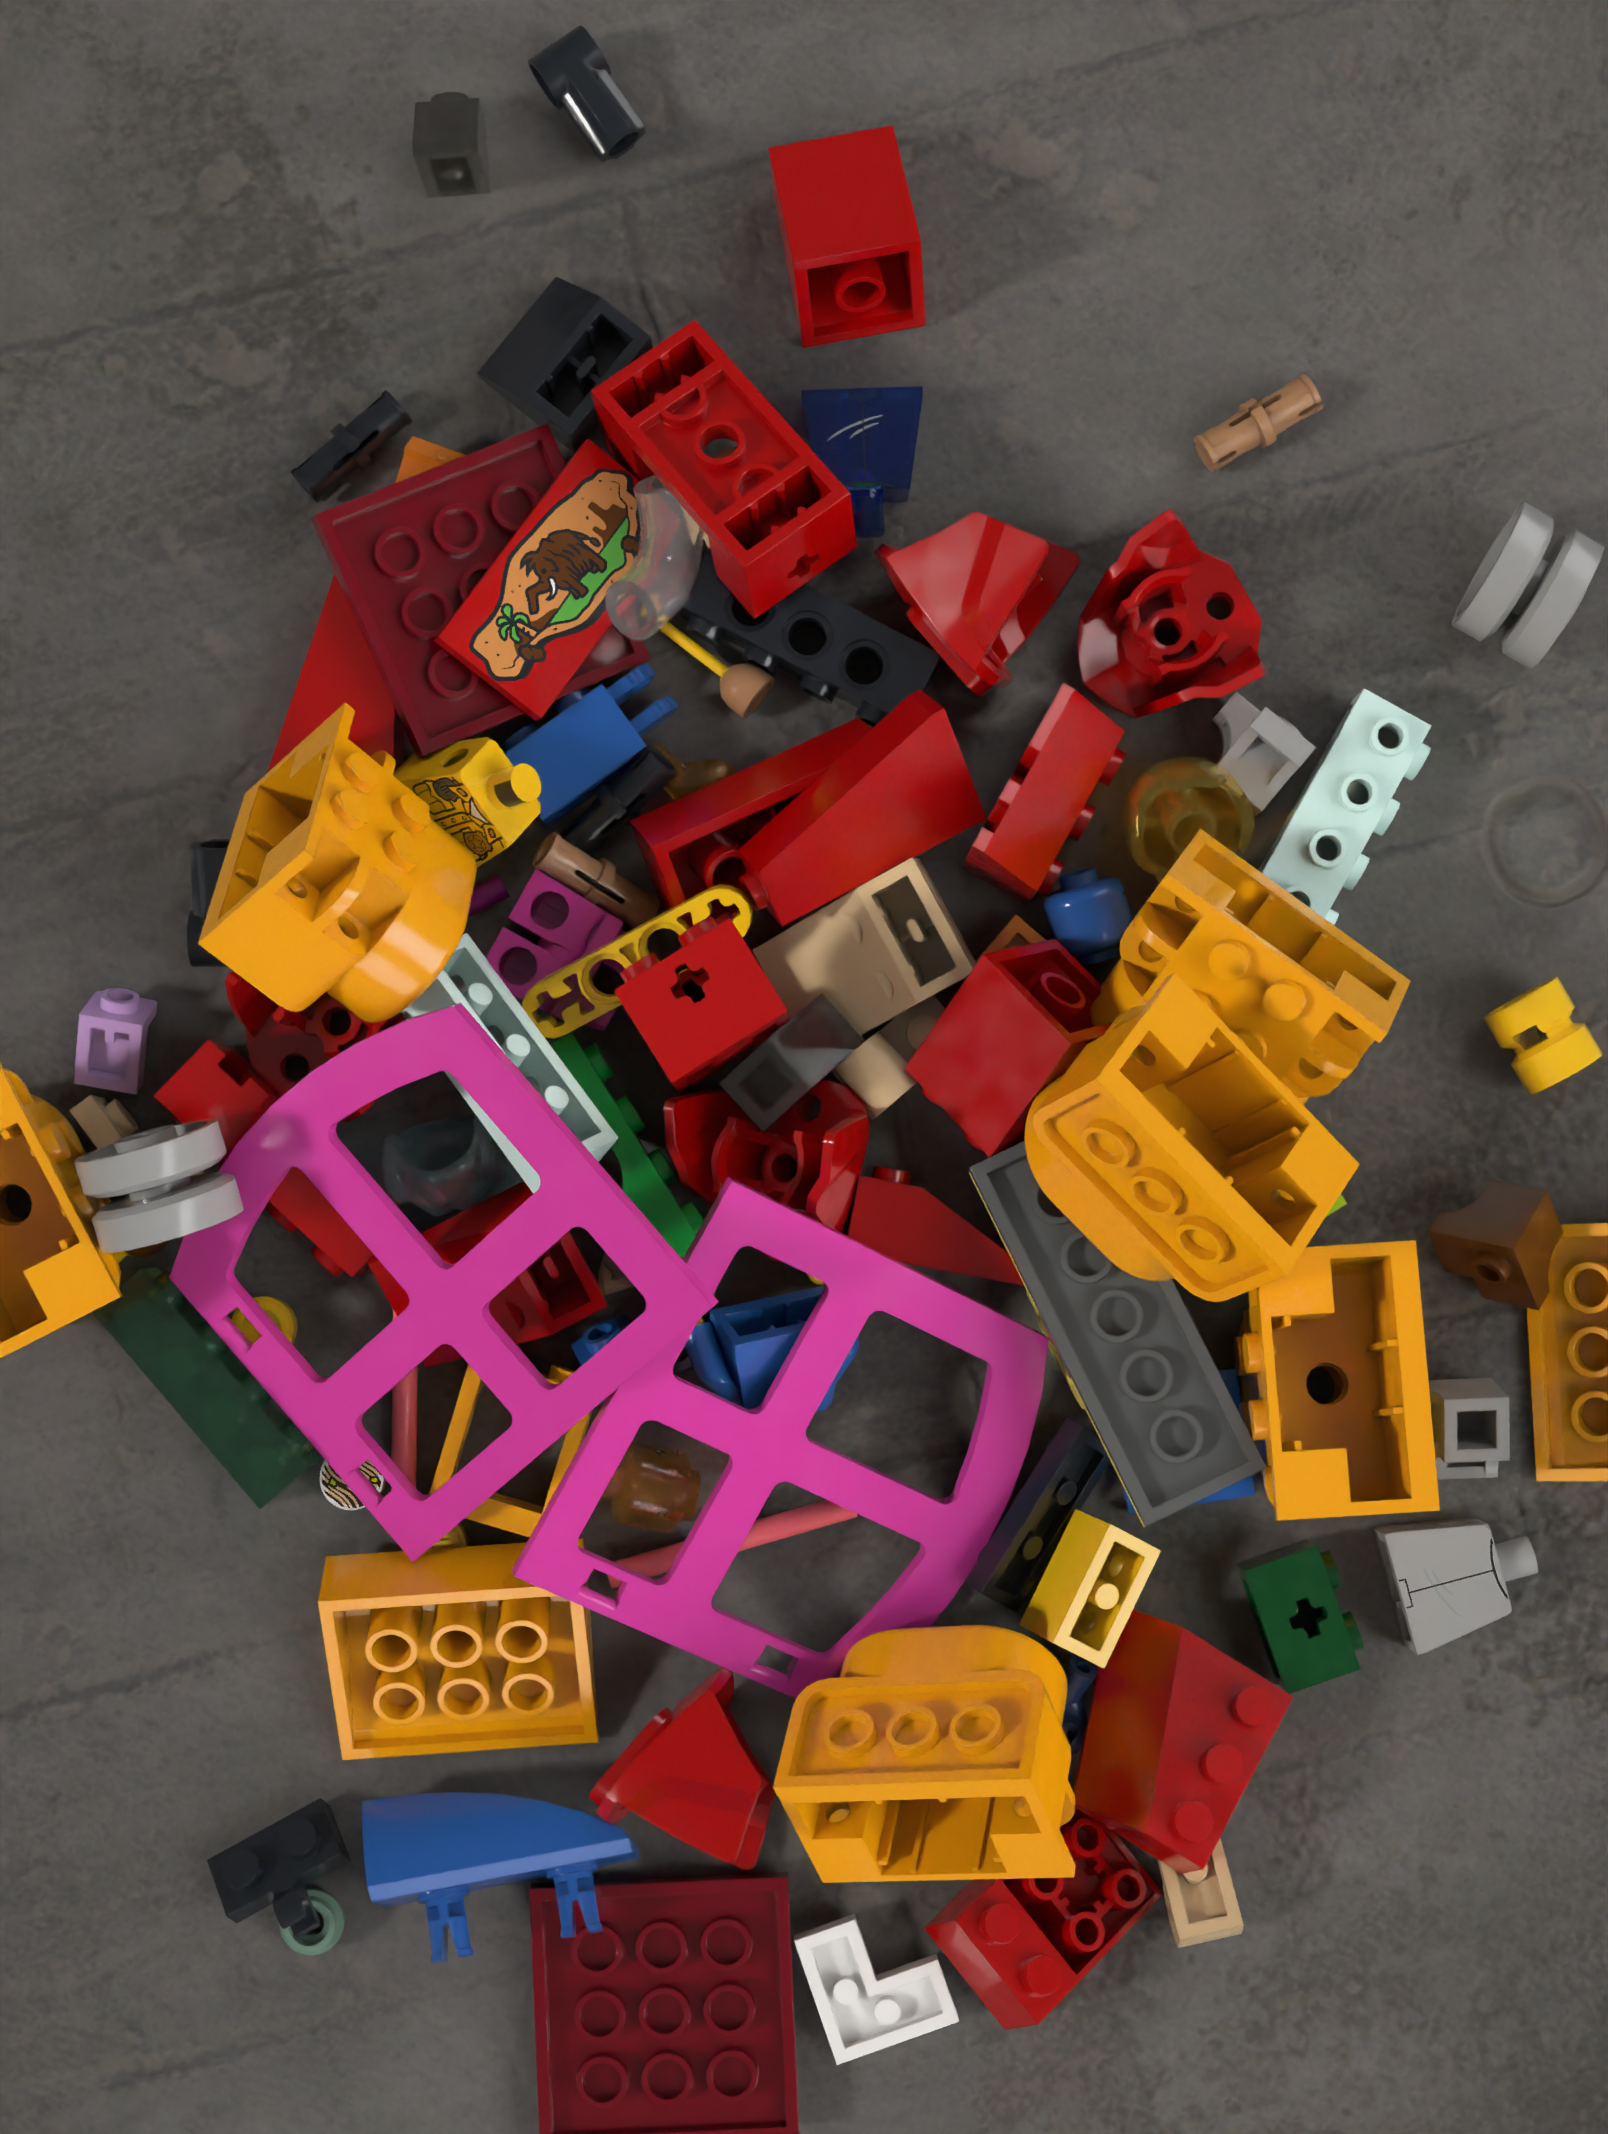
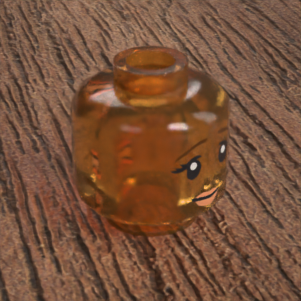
M642 1443L631 1444L601 1497L611 1500L612 1515L617 1523L645 1530L670 1533L676 1529L682 1520L690 1521L699 1496L700 1474L698 1471L692 1470L689 1458L681 1451Z

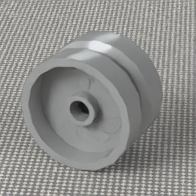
M1523 501L1507 520L1479 565L1457 607L1452 620V626L1478 641H1482L1493 635L1509 613L1512 612L1501 638L1502 653L1532 669L1549 651L1576 612L1601 561L1605 547L1601 542L1577 529H1573L1562 535L1545 558H1543L1554 532L1553 517Z
M217 1118L145 1130L121 1138L113 1144L89 1152L75 1160V1167L84 1195L94 1198H108L129 1193V1195L101 1207L93 1216L92 1222L101 1252L115 1253L169 1241L212 1227L244 1211L234 1175L224 1172H212L191 1176L217 1164L227 1153Z

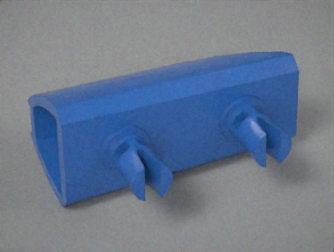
M443 1792L407 1794L362 1801L364 1862L367 1888L371 1902L386 1908L413 1902L425 1904L432 1950V1963L448 1962V1929H450L458 1957L467 1958L474 1955L470 1944L464 1897L469 1896L470 1891L547 1877L548 1880H554L561 1924V1938L576 1937L577 1903L580 1905L588 1932L594 1934L603 1931L599 1919L592 1873L598 1871L600 1866L639 1859L638 1845L621 1827L583 1811L542 1800L491 1793Z

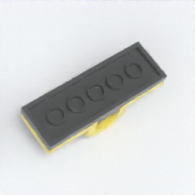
M1025 1141L969 1167V1175L1027 1290L1026 1295L1042 1333L1049 1338L1048 1346L1080 1407L1086 1410L1143 1528L1267 1468L1173 1280L1150 1281L1140 1279L1124 1272L1106 1258L1050 1201L1039 1187L1029 1166Z

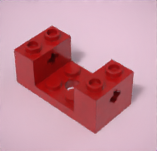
M695 319L591 390L605 447L628 472L644 485H648L658 478L708 535L716 575L754 619L857 547L850 492ZM716 439H730L738 444L736 450L724 458H712L703 453L705 447Z
M713 917L697 923L678 937L679 942L683 946L681 949L659 961L655 953H651L636 961L620 973L625 983L614 990L668 1079L681 1094L789 1027L786 1006L731 918L719 925L716 924ZM695 984L705 995L701 1001L696 1003L684 991L687 986Z

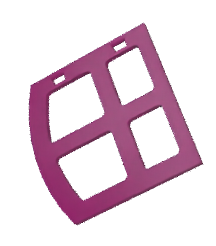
M462 1003L409 1018L359 1041L310 1072L272 1104L237 1143L218 1171L235 1176L244 1211L212 1227L184 1236L169 1276L171 1281L412 1562L425 1553L719 1302ZM439 1071H447L457 1079L540 1177L539 1189L456 1264H449L440 1257L341 1142L336 1133V1126L339 1121L367 1103L398 1087ZM292 1167H297L304 1172L409 1296L408 1307L329 1378L320 1376L239 1283L234 1274L235 1265L252 1228L269 1199ZM581 1227L588 1231L643 1295L646 1301V1309L566 1380L559 1384H553L545 1379L490 1314L489 1304L494 1297L572 1228ZM237 1307L262 1335L253 1344L227 1316ZM448 1344L458 1351L507 1408L512 1416V1424L509 1429L433 1494L425 1495L415 1488L366 1431L362 1424V1417L368 1409L440 1345ZM367 1460L374 1465L393 1488L385 1497L378 1492L359 1469Z
M728 1177L682 1260L713 1294L736 1252L742 1247L751 1246L823 1281L824 1290L763 1401L756 1408H744L673 1374L674 1364L699 1319L605 1399L512 1568V1573L514 1577L796 1699L805 1687L818 1680L839 1678L846 1654L862 1638L890 1629L931 1627L957 1594L977 1562L979 1553L988 1544L1011 1497L1028 1451L1042 1396L1049 1338L1044 1333ZM876 1311H884L987 1362V1372L979 1413L969 1448L954 1489L946 1498H936L806 1436V1429L855 1340L868 1317ZM649 1420L658 1421L729 1455L727 1466L666 1575L659 1579H651L577 1545L580 1534L638 1429L644 1422ZM781 1482L792 1483L920 1543L919 1552L891 1588L853 1628L825 1652L814 1651L711 1604L717 1588L771 1491ZM593 1569L622 1581L616 1592L615 1599L582 1586L587 1582ZM766 1645L793 1656L787 1666L786 1674L756 1662Z

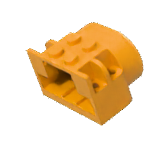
M345 702L244 794L198 944L286 1010L293 1012L303 1011L327 992L362 1020L378 1023L396 1016L418 999L438 977L452 957L466 927L476 878L477 863L473 853L430 818V805L393 776L396 759L384 750L378 751L370 757L348 739L355 710Z
M1199 829L1125 930L1120 940L1121 959L1101 984V993L1093 1002L1089 1015L1091 1024L1095 1027L1113 1022L1120 1014L1131 1007L1146 1006L1167 976L1176 972L1304 1105L1310 1097L1329 1094L1338 1087L1343 1079L1349 1077L1355 1070L1361 1057L1374 1041L1380 1043L1389 1032L1411 981L1205 831Z
M1176 972L1167 976L1146 1006L1131 1007L1124 1011L1113 1021L1103 1036L1084 1047L1065 1074L1051 1082L1035 1097L1025 1124L1024 1140L1026 1155L1030 1169L1039 1187L1050 1201L1106 1258L1124 1272L1140 1279L1150 1281L1176 1279L1191 1294L1211 1302L1229 1300L1287 1276L1360 1165L1304 1107L1284 1083L1280 1082L1248 1048L1246 1043L1230 1030Z
M1 1062L0 1358L123 1296L119 1289L121 1270L114 1253L101 1252L92 1222L93 1216L98 1210L111 1202L110 1197L94 1198L84 1195L74 1162L77 1158L85 1155L86 1152L75 1130L64 1115L54 1106L30 1094L22 1079L14 1072L3 1068ZM13 1185L22 1187L30 1195L32 1206L28 1218H19L8 1209L6 1196Z
M1416 1240L1306 1247L1287 1276L1248 1291L1249 1307L1243 1311V1320L1238 1337H1234V1362L1237 1376L1240 1378L1241 1391L1239 1414L1267 1467L1260 1472L1263 1475L1267 1499L1275 1508L1276 1521L1440 1511ZM1314 1368L1325 1370L1334 1381V1394L1325 1404L1314 1401L1307 1390V1377Z
M959 1625L890 1629L870 1634L855 1643L846 1654L839 1678L818 1680L805 1687L797 1696L792 1707L773 1789L822 1882L1074 1877L1076 1865L1060 1831V1826L1072 1819L1076 1801L1068 1781L1071 1746L1062 1728L1068 1683L1065 1671L1057 1658L1047 1648L1032 1638L997 1626Z

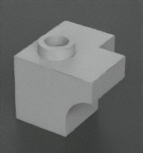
M1235 692L1212 720L1220 731L1223 749L1218 763L1204 780L1253 819L1263 811L1316 747L1306 740L1301 732L1286 719L1276 715L1267 707L1262 711L1258 710L1238 692Z
M1492 1378L1428 1380L1437 1480L1498 1477L1499 1461L1510 1460L1509 1396Z

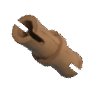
M1301 374L1296 379L1285 384L1284 387L1258 401L1250 398L1240 404L1239 412L1193 438L1199 457L1207 469L1214 473L1232 462L1235 458L1247 451H1251L1257 446L1263 449L1267 448L1277 441L1276 435L1323 409V405L1320 403L1322 400L1319 392L1310 378L1305 374Z
M556 832L550 833L545 838L533 858L532 865L536 869L546 872L584 899L629 925L631 929L653 919L658 911L660 900L617 874V868L614 863L606 858H601L597 861L562 839ZM576 870L582 871L586 875L596 880L599 884L606 887L607 889H610L617 895L614 896L610 894L603 888L596 885V883H594L587 877H584L578 872H576Z

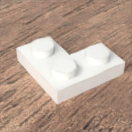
M855 1914L794 1935V1942L837 2065L959 2022L958 2013L937 1953L876 1975Z

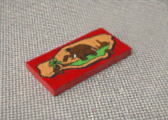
M587 439L572 456L434 641L527 715L538 721L543 717L687 522V519L591 440Z

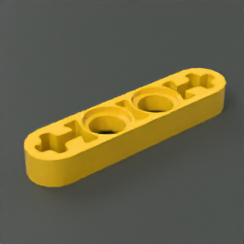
M720 884L710 887L540 979L527 991L522 1001V1008L544 1038L564 1036L622 1005L616 994H605L593 985L591 969L595 963L604 959H612L619 962L626 969L636 961L649 955L647 943L651 933L655 930L666 928L677 932L680 936L690 929V926L680 916L690 912L693 925L711 914L713 909L710 901L719 899L723 906H730L735 903L739 908L740 912L734 917L733 923L743 938L752 922L753 909L750 900L742 890L732 885ZM577 974L582 994L594 1007L585 1010L581 997L564 1009L562 1012L564 1022L558 1023L552 1015L541 1018L537 1012L538 1007L544 1002L541 992L548 991L553 999L559 998L574 989V983L567 977Z

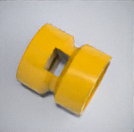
M1553 977L1529 989L1484 1017L1499 1046L1514 1050L1516 1056L1511 1066L1528 1095H1533L1555 1085L1602 1056L1600 1048L1585 1023L1572 1022L1570 1016L1575 1006L1558 977ZM1537 1027L1540 1031L1544 1032L1546 1036L1540 1038L1537 1034Z

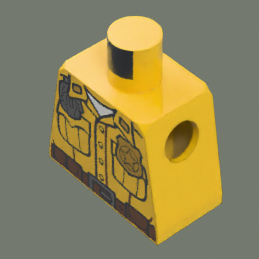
M488 737L460 740L421 758H417L414 752L393 773L395 778L430 805V818L473 853L477 867L513 844L541 813V804L537 799L541 792V780L536 770L524 763L513 766L497 742Z

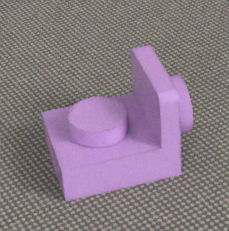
M110 988L104 991H96L79 1013L74 1084L137 1095L143 1085L148 1027L156 1016L157 1001L140 998L138 993L125 988Z

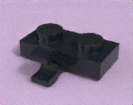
M321 1798L207 1860L225 1914L229 1919L239 1923L273 1904L280 1926L283 1929L291 1926L293 1935L296 1938L320 1926L306 1885L351 1861L331 1806Z

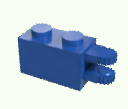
M648 663L637 667L607 689L601 684L591 692L586 687L567 695L555 707L559 715L539 729L535 723L528 724L514 733L503 744L507 750L504 754L513 766L523 763L528 764L538 773L541 780V792L537 798L541 804V813L538 816L547 829L594 796L596 790L605 781L613 782L619 775L623 774L647 748L642 737L678 710V704L670 695L654 701L645 711L631 721H628L618 707L631 696L638 694L648 687L652 679L655 678L656 674Z

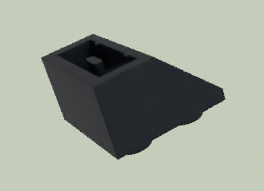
M555 277L477 372V376L539 426L548 423L554 438L575 454L582 443L589 439L599 427L591 390L653 348L652 338L602 297Z

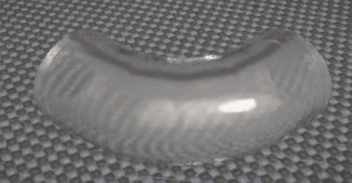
M655 475L641 480L634 486L641 527L638 552L631 569L608 588L605 597L606 611L613 625L626 637L638 641L649 639L659 632L687 602L700 570L705 533Z

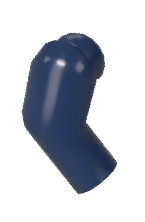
M1078 1655L1071 1656L1063 1667L1067 1678L1068 1692L1062 1728L1071 1746V1755L1081 1750L1084 1728L1088 1725L1083 1695L1097 1676L1095 1665Z

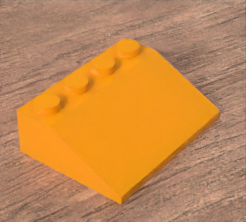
M1608 1222L1561 1224L1563 1234L1553 1250L1548 1267V1286L1550 1292L1540 1310L1527 1308L1536 1481H1608Z
M583 1538L578 1539L577 1545L584 1549ZM527 1542L428 1549L414 1562L404 1551L326 1556L318 1597V1607L342 1760L598 1743L599 1733L590 1609L514 1577L512 1568ZM587 1580V1582H586L584 1585H582V1586L589 1588V1587H588V1580Z

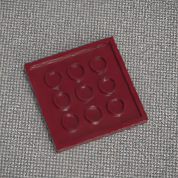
M548 423L315 514L311 519L417 758L424 757L457 741L465 740L526 714L434 640L566 466ZM627 603L554 701L651 660Z
M788 1871L594 1880L599 1919L603 1931L594 1934L588 1932L580 1905L577 1903L576 1937L561 1938L560 1935L561 1924L554 1882L531 1883L529 1897L539 2134H800Z

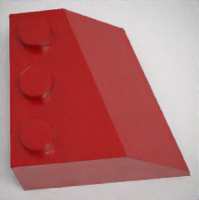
M1132 1610L1105 1668L1103 1669L1096 1665L1097 1676L1093 1681L1095 1689L1088 1725L1084 1728L1073 1788L1076 1801L1075 1807L1181 1874L1203 1870L1288 1709L1293 1696L1185 1628Z

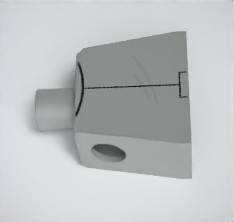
M1477 1518L1386 1525L1373 1528L1404 1646L1417 1655L1427 1653L1507 1616L1512 1612V1606L1505 1582L1538 1573L1536 1556L1527 1536L1495 1544L1488 1523Z

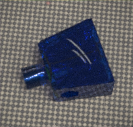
M923 386L801 390V416L807 445L850 492L856 538H875L885 535L884 503L908 501L923 399Z

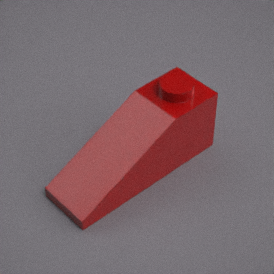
M873 1166L871 1178L859 1176L848 1225V1237L901 1263L1024 1286L1008 1252L924 1188L909 1185L910 1172Z

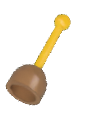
M648 603L640 608L638 619L644 627L649 629L657 628L721 677L719 684L721 697L735 713L746 719L762 704L772 689L775 678L754 664L742 663L727 667L663 618V612L658 605Z

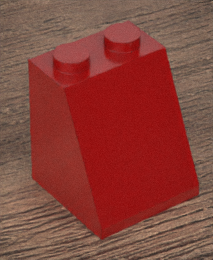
M893 125L768 148L773 194L802 347L807 348L926 326L921 238Z
M1056 939L983 954L905 1069L921 1085L923 1094L932 1103L942 1107L963 1129V1134L967 1141L975 1148L984 1151L990 1158L1025 1141L1026 1118L1035 1097L1051 1082L1064 1075L1084 1047L1103 1036L1113 1023L1110 1022L1093 1027L1090 1021V1008L1101 993L1102 985Z

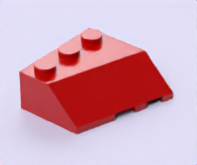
M1063 683L1019 761L1014 774L1010 777L984 827H982L961 869L1026 905L1036 892L1047 897L1065 863L1056 859L1067 836L1078 842L1096 810L1095 807L1086 802L1097 781L1109 786L1127 754L1117 748L1125 731L1079 692Z

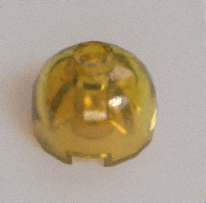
M1175 756L1158 761L1143 771L1130 787L1121 814L1124 837L1130 854L1137 865H1140L1144 871L1154 875L1159 883L1199 829L1205 831L1232 852L1236 853L1240 849L1242 854H1244L1249 847L1255 827L1252 804L1234 777L1224 767L1207 758Z

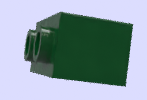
M1305 1539L1235 1563L1276 1684L1282 1690L1291 1694L1360 1670L1355 1651L1364 1648L1362 1637L1352 1613L1349 1611L1341 1614L1333 1590L1342 1587V1581L1337 1565L1329 1550L1320 1553L1318 1545ZM1302 1599L1312 1607L1317 1608V1610L1308 1614L1310 1626L1305 1628L1301 1627L1294 1620L1289 1619L1298 1613L1296 1601Z

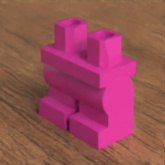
M535 869L508 919L512 924L539 937L540 940L535 945L503 927L486 959L513 996L523 1001L527 991L540 979L627 932L623 931V921L606 913L593 903L538 869ZM612 959L600 960L591 969L592 982L595 980L603 964L618 973H621L625 968L619 962ZM577 974L567 977L575 985L571 992L555 999L549 995L548 991L541 992L544 1002L538 1007V1010L564 1022L562 1012L570 1003L582 997L585 1010L594 1007L582 994ZM618 1007L583 1026L605 1032Z

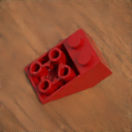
M522 1181L422 1232L421 1235L445 1262L456 1264L531 1197L533 1193L527 1184ZM570 1230L494 1297L489 1304V1311L491 1316L514 1343L519 1344L550 1336L607 1307L608 1304L593 1270L572 1230ZM375 1256L367 1260L368 1265L394 1312L399 1316L408 1307L409 1296ZM442 1344L422 1362L427 1368L462 1359L463 1357L451 1345Z
M1076 1807L1072 1819L1060 1826L1061 1834L1076 1865L1074 1877L974 1879L924 1927L1004 2030L1039 2025L1164 1894L1114 1831Z

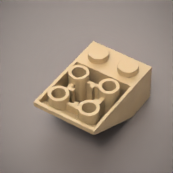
M914 857L859 886L753 949L764 973L786 1006L788 1017L812 1062L965 980L977 964L921 859Z

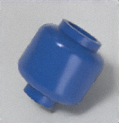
M1095 867L1075 870L1058 877L1061 888L1050 893L1044 901V910L1052 938L1056 939L1081 965L1094 964L1119 956L1120 940L1133 920L1121 880L1111 876L1098 877Z

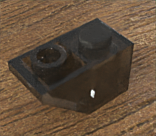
M821 993L762 1043L719 1084L761 1131L764 1132L772 1127L866 1040L833 1003Z

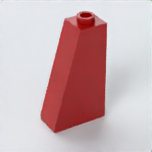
M335 573L267 773L345 702L355 710L348 739L370 757L378 751H386L396 759L394 772L403 764V724Z
M921 689L908 695L738 850L748 872L740 876L739 880L751 905L757 912L766 908L780 925L784 926L987 819L945 709Z

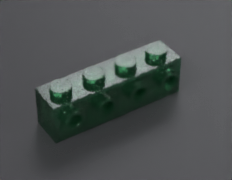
M157 1267L140 1269L119 1287L123 1295L122 1297L92 1311V1313L256 1506L261 1509L269 1505L321 1461L312 1450L314 1446L290 1418L286 1419L270 1401L272 1397L249 1370H244L229 1352L231 1349L207 1321L203 1322L187 1303L189 1300L169 1278L171 1272L166 1269L161 1273Z

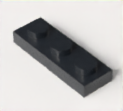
M1066 1417L1056 1435L1048 1442L1043 1456L1025 1485L1014 1497L1010 1509L989 1543L979 1553L977 1562L964 1582L988 1598L1015 1612L1018 1611L1056 1550L1074 1510L1080 1511L1110 1462L1099 1436Z

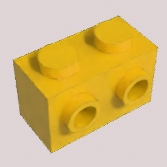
M1075 1509L1019 1625L1104 1669L1161 1550L1105 1521Z

